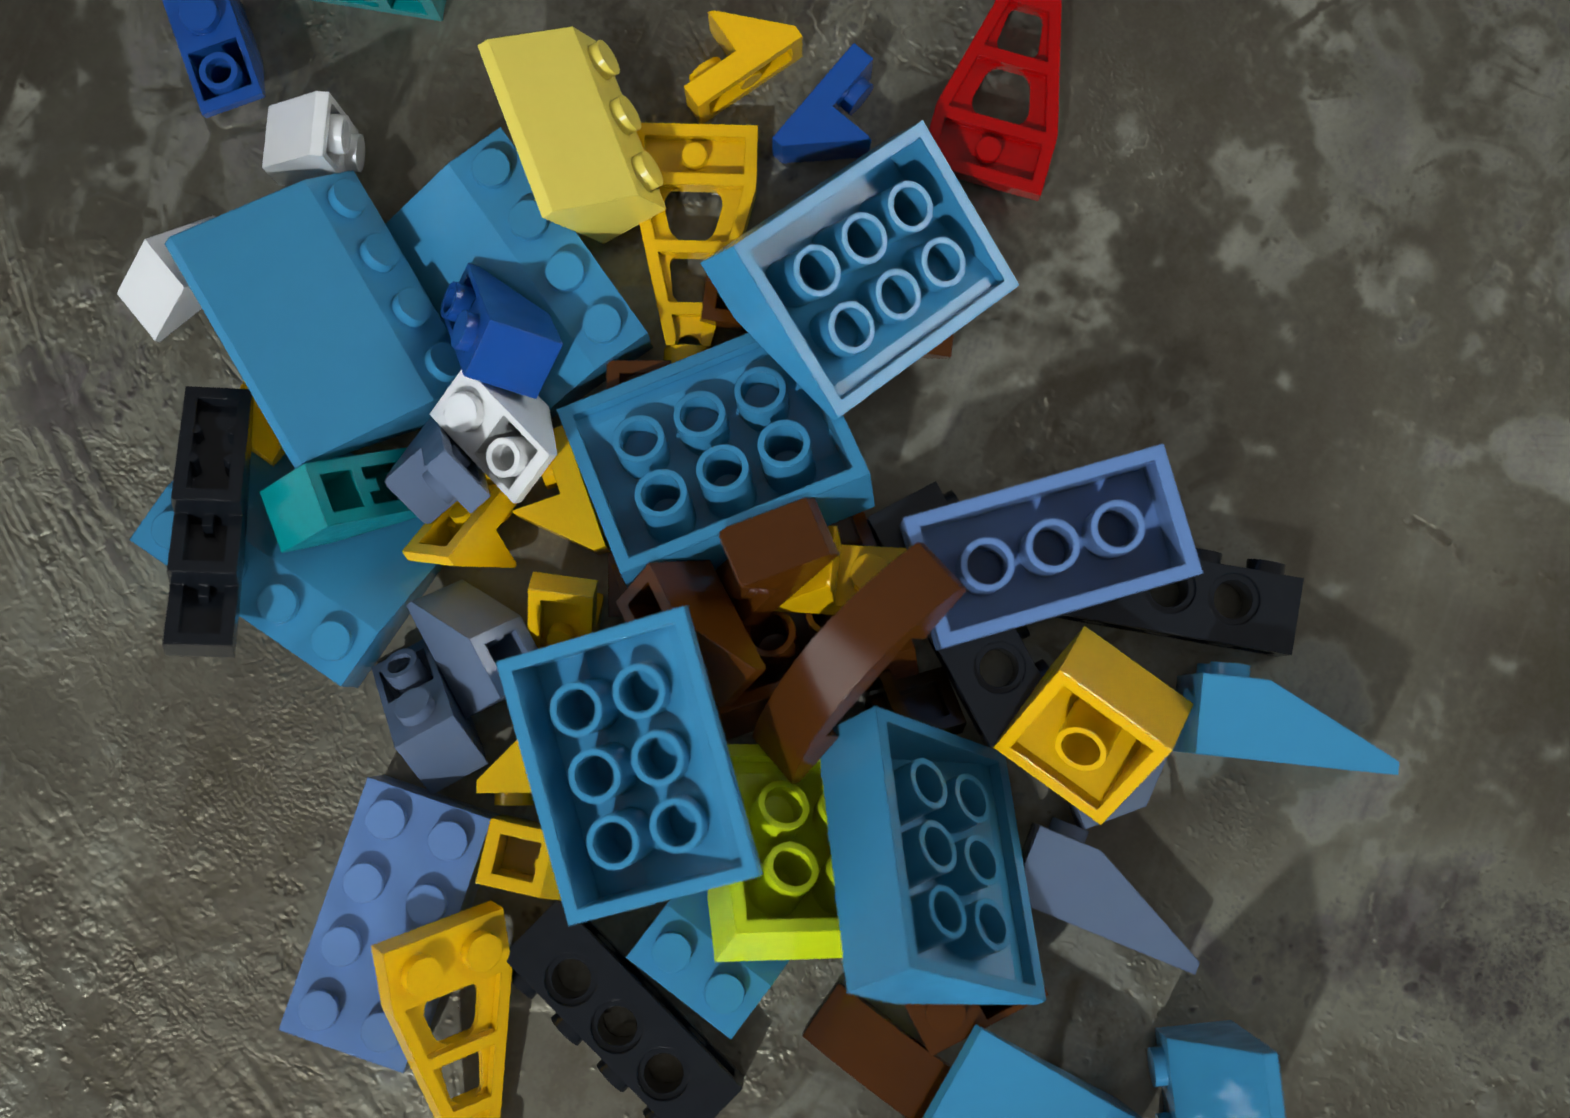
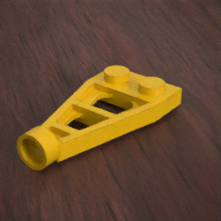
M641 122V129L637 131L644 151L652 156L661 171L663 185L658 188L664 203L671 192L717 193L722 200V209L716 230L705 241L678 240L669 229L665 210L639 223L666 344L664 360H671L674 363L712 348L719 326L700 321L702 302H678L674 298L670 265L674 259H707L746 233L757 195L758 125ZM685 337H693L701 345L678 344V342Z
M490 900L371 945L382 1009L434 1118H501L512 967L507 963L510 948L504 909ZM474 984L476 988V1004L472 1026L469 1029L437 1041L424 1016L426 1003ZM478 1052V1087L450 1099L442 1075V1067Z

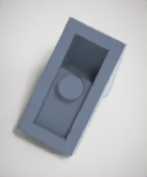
M432 417L425 423L385 479L386 486L426 524L436 520L456 501L471 514L490 497L485 473Z

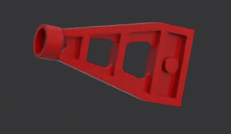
M996 0L940 95L929 127L931 135L957 179L1039 201L1058 138L1062 0ZM1013 11L1030 14L1041 19L1042 30L1039 50L1034 58L998 48V38L1007 17ZM995 69L1024 76L1028 82L1030 90L1029 114L1027 119L1019 125L976 113L973 109L972 100L985 76Z

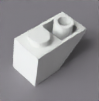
M314 91L268 107L262 169L278 185L290 186L305 179L354 170V172L362 171L365 161L364 137L362 134H358L357 128L330 92Z
M462 370L429 414L513 503L522 502L557 456L550 409L539 396L537 399L530 398L464 377Z

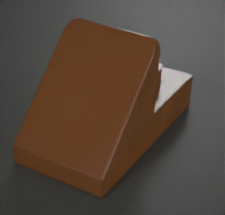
M805 497L727 526L721 530L719 538L728 559L716 571L743 625L758 626L840 554L815 498Z

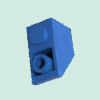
M162 0L201 114L205 118L266 97L263 60L244 6L240 0Z
M468 263L459 283L453 281L448 286L441 305V317L447 326L451 338V346L455 349L464 377L537 399L563 345L551 315L480 266Z

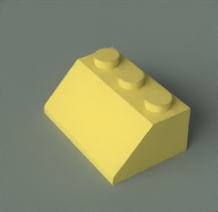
M571 26L487 39L477 45L542 218L605 244L639 225V223L667 209L658 188L663 185L661 171L652 156L644 151L637 134V131L641 129L639 115L630 100L622 95L615 78L620 73L619 64L612 50L603 40L596 41Z

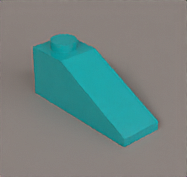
M407 447L305 463L261 490L260 494L281 553L334 543L417 518L385 483L387 474Z

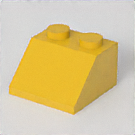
M1084 626L1049 667L993 748L1102 825L1172 752L1194 704Z

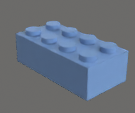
M1164 443L904 517L899 525L907 549L917 542L924 543L967 588V591L930 632L936 651L1203 574Z
M387 775L368 777L279 1030L401 1073L407 1071L410 1068L409 1063L381 1006L371 945L472 907L479 884L475 882L490 819L500 814L439 793L431 795L427 789ZM440 997L427 1002L425 1005L424 1016L429 1027Z

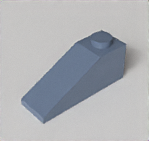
M1052 817L1049 828L1032 822L1021 850L1031 908L1189 973L1196 974L1200 964L1196 957L1101 850L1085 844L1089 831L1055 817Z

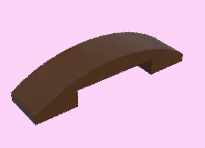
M917 542L869 580L833 615L797 657L765 705L756 723L752 737L791 784H798L838 739L839 736L832 728L911 638L924 640L967 591V588L924 543Z
M841 982L837 983L802 1033V1036L826 1057L906 1118H923L952 1065L938 1055L931 1057L923 1044L893 1024L891 1018L862 997L847 993L846 986Z

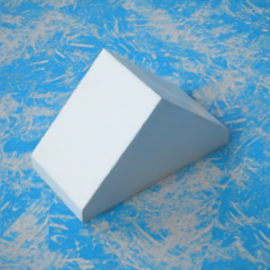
M215 215L146 238L117 291L118 296L158 343L202 309L168 251L165 242L170 236L215 218Z

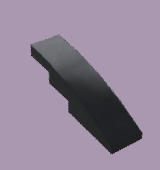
M185 387L171 494L174 517L167 564L170 587L162 642L166 656L235 658L251 466L254 397L249 389Z

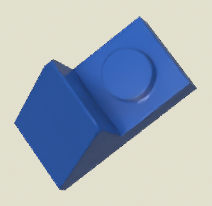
M855 43L851 45L772 137L773 156L784 164L859 158L870 151L871 138L842 114L843 111L849 115L854 114L873 90L874 85L869 82L872 76L873 58Z

